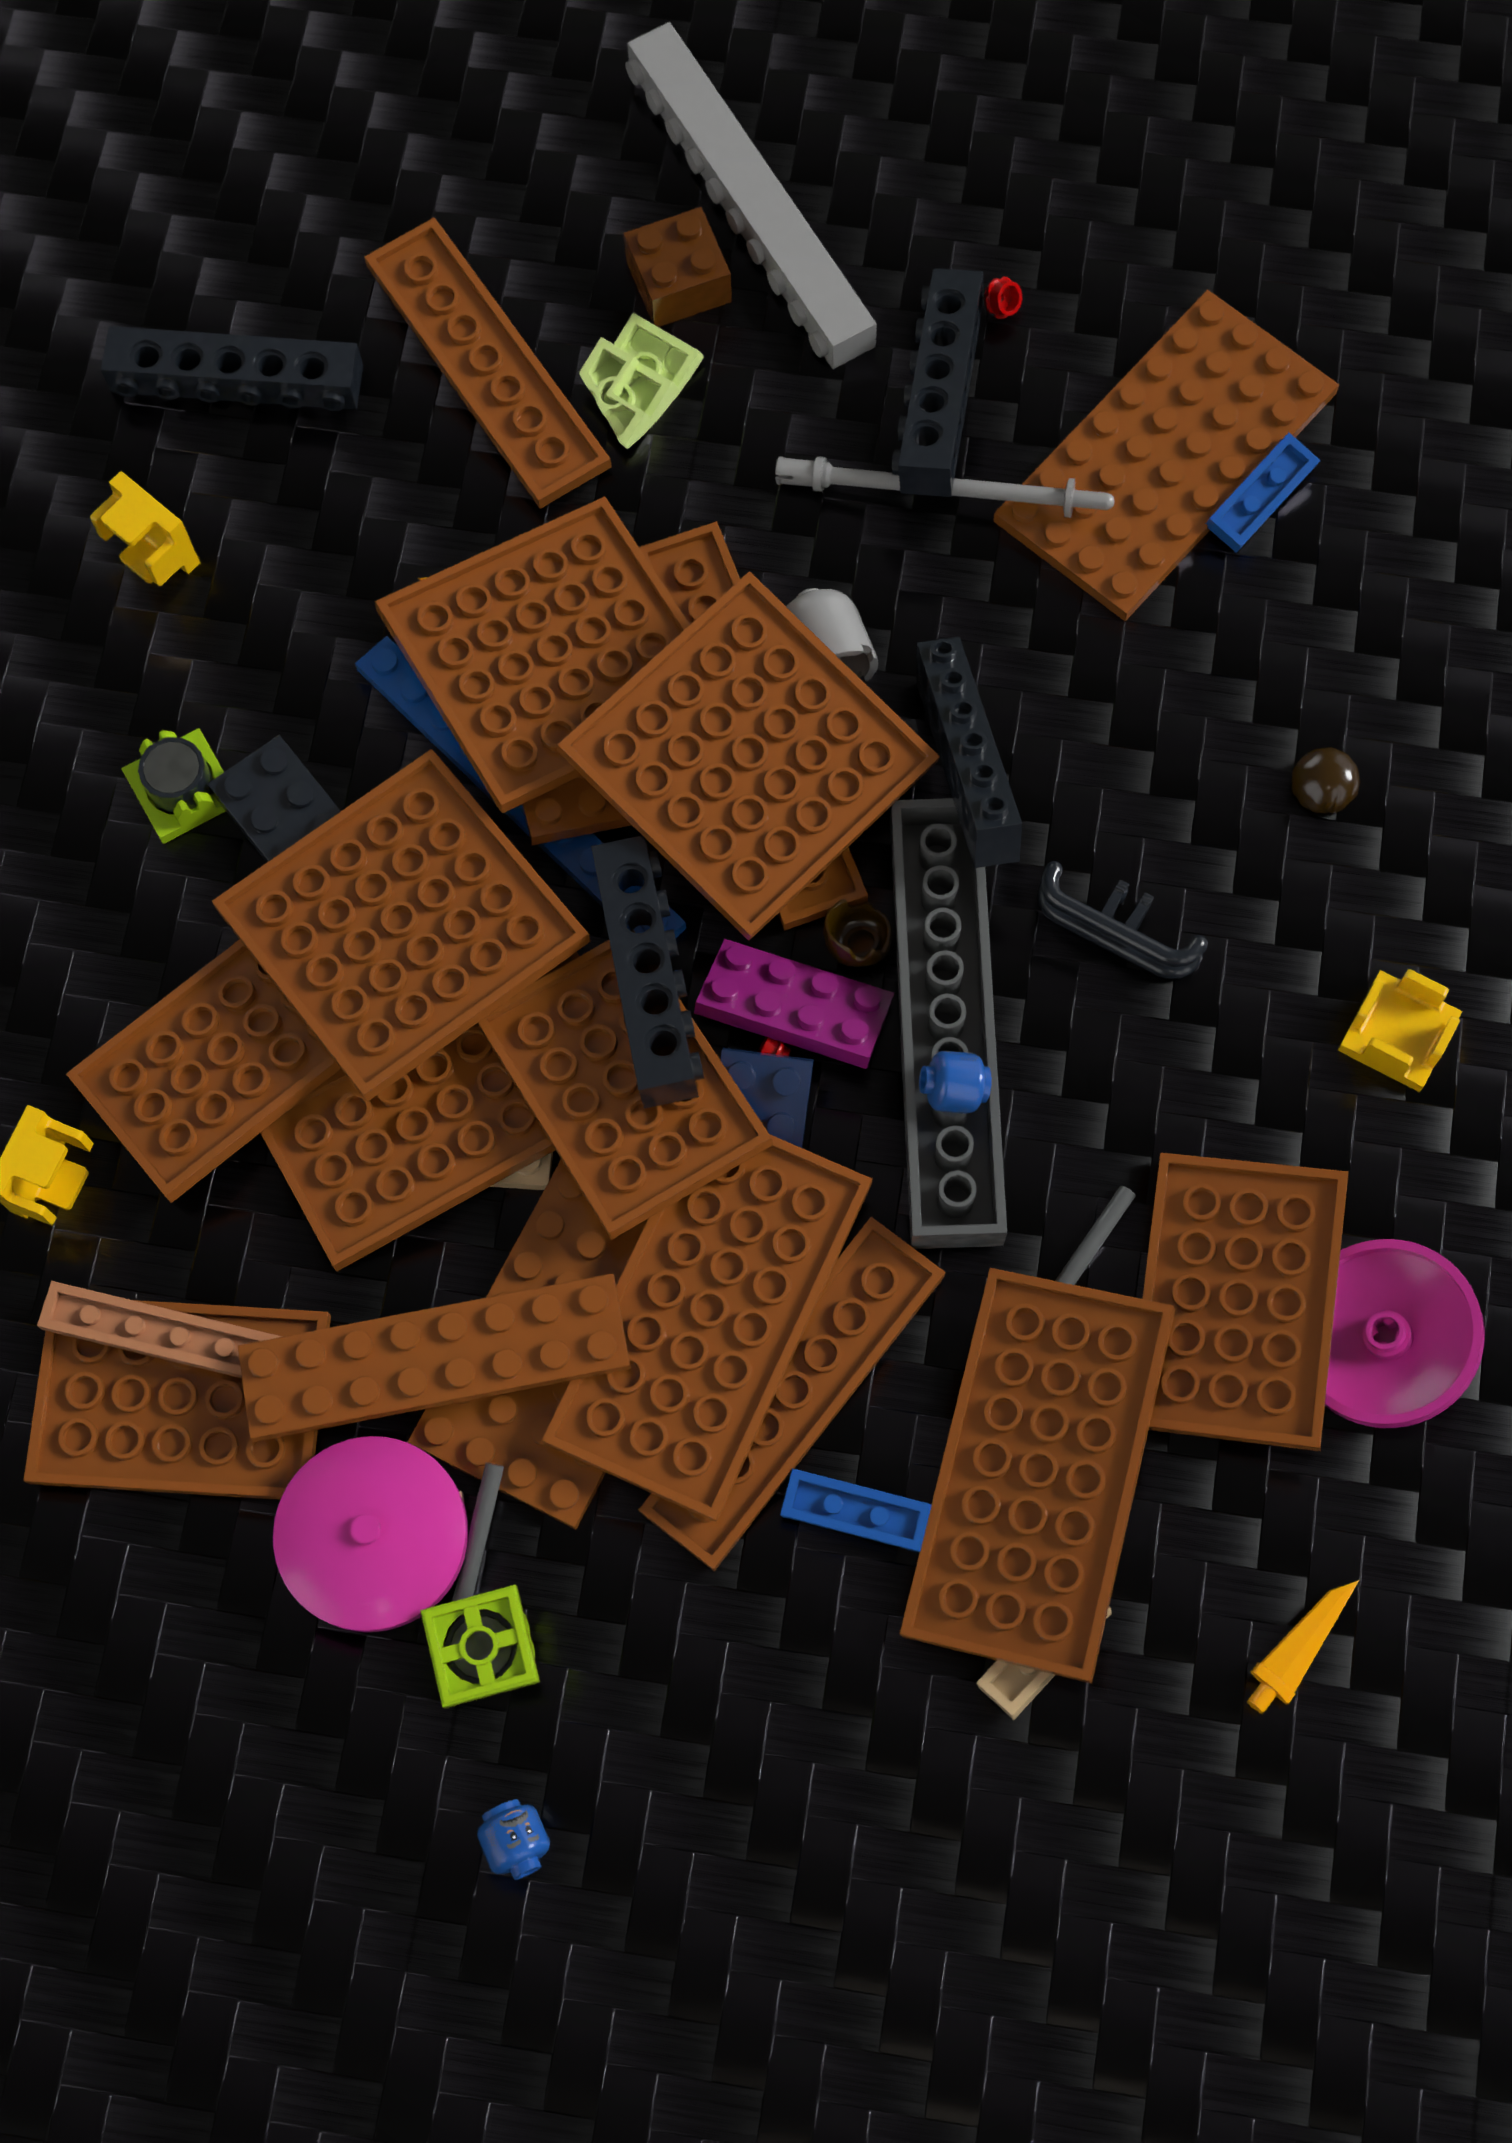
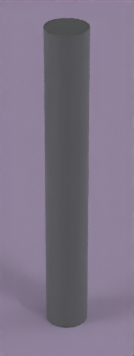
M1125 1186L1118 1188L1055 1281L1072 1285L1076 1284L1136 1195Z
M485 1463L468 1533L465 1558L459 1571L452 1602L471 1597L474 1594L504 1466Z

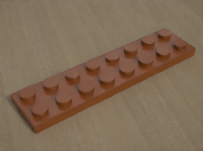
M435 217L364 257L370 272L540 509L611 468V460L608 454Z
M871 1217L837 1259L717 1523L652 1493L639 1508V1512L711 1570L715 1571L791 1474L792 1468L795 1469L945 1277L946 1272Z
M613 1273L237 1345L250 1439L253 1442L631 1369Z

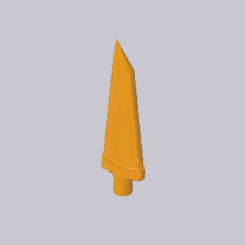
M1358 1581L1329 1590L1260 1663L1255 1665L1250 1673L1260 1684L1247 1700V1703L1253 1709L1263 1714L1275 1697L1283 1703L1289 1704L1295 1696L1294 1692Z

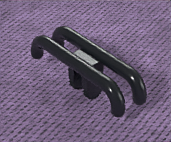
M1051 861L1045 866L1037 893L1038 904L1043 914L1053 923L1162 978L1181 979L1193 973L1201 963L1203 953L1208 946V941L1204 936L1196 935L1186 947L1173 949L1137 931L1153 902L1154 896L1145 892L1143 897L1139 898L1129 919L1123 924L1113 918L1117 908L1127 896L1128 883L1119 880L1102 912L1060 890L1059 878L1063 869L1059 862Z

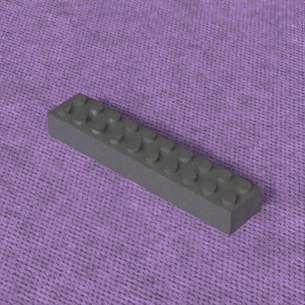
M953 798L897 800L891 806L890 838L910 1245L914 1249L1003 1246L1007 1235L985 867H974ZM940 1051H954L977 1054L982 1059L983 1065L988 1066L991 1071L992 1083L988 1101L981 1103L975 1112L969 1114L934 1110L929 1104L927 1094L920 1092L919 1077L922 1067L929 1066L936 1053Z

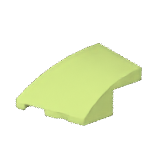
M633 313L614 344L602 337L599 339L579 374L614 430L618 441L622 446L629 449L654 425L679 395L704 356L697 349Z

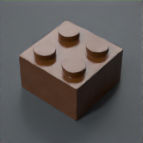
M702 207L624 233L626 262L651 321L655 326L660 327L732 302L731 273Z

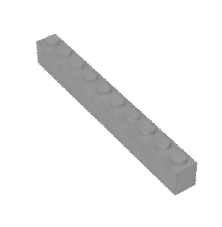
M668 22L628 42L629 61L626 62V69L631 81L636 86L639 84L642 86L652 112L655 115L661 114L673 143H680L682 145L691 170L695 174L701 173L706 181V189L715 204L721 203L726 211V218L735 234H742L746 240L749 255L754 263L757 265L761 263L767 271V278L772 290L776 295L782 294L788 302L789 313L795 324L805 327L809 333L810 344L818 357L824 356L832 369L875 348L876 322L671 23Z

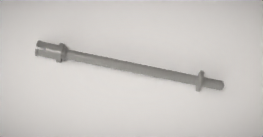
M779 456L776 464L775 475L779 476H776L775 479L776 484L811 486L813 491L823 492L824 488H828L831 484L900 491L899 476L892 475V472L833 467L827 462L825 457H816L815 461ZM954 478L952 496L1063 506V513L1067 518H1071L1073 507L1109 510L1115 503L1114 497L1110 493L1075 490L1076 482L1074 478H1069L1065 489Z

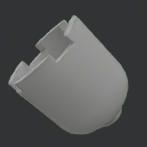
M812 588L798 594L786 606L859 678L864 676L865 681L872 678L878 669V659L859 612L847 595L833 589Z

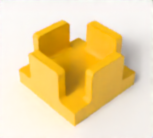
M122 471L109 481L113 493L91 514L90 519L102 539L107 541L115 534L128 545L119 555L121 561L146 583L154 581L158 586H162L180 568L187 574L192 572L200 564V561L183 522Z
M1411 969L1406 971L1402 979H1397L1380 970L1338 1051L1420 1092L1450 1042L1463 1011L1444 1002L1449 992L1447 987Z
M27 1105L0 1157V1203L14 1214L26 1219L29 1216L53 1226L57 1217L48 1208L36 1203V1201L43 1200L62 1209L70 1210L89 1175V1171L81 1165L64 1159L68 1152L65 1143L90 1152L94 1143L83 1131L50 1118L44 1111Z

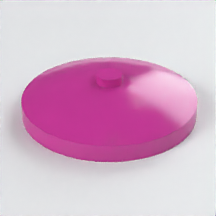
M1377 1239L1354 1244L1341 1250L1325 1406L1357 1424L1378 1428H1398L1431 1419L1450 1407L1465 1392L1480 1365L1485 1335L1483 1316L1472 1287L1457 1267L1439 1253L1417 1243L1404 1240Z
M377 1436L358 1437L334 1444L312 1457L294 1475L281 1497L273 1529V1548L276 1563L285 1585L294 1598L319 1619L333 1626L357 1632H379L401 1627L422 1616L420 1610L434 1607L440 1602L459 1574L465 1558L468 1539L467 1516L462 1497L444 1468L429 1454L412 1444L394 1438Z

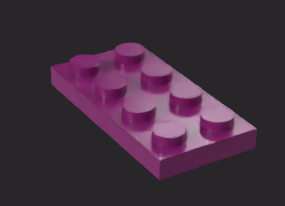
M724 939L696 1000L694 1014L867 1069L891 1008L894 993Z

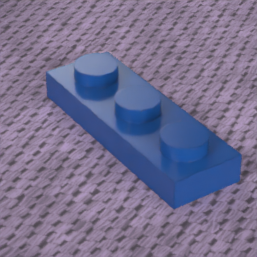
M1288 432L1208 519L1206 525L1237 553L1316 467L1320 459Z
M792 1468L781 1517L920 1553L932 1504Z

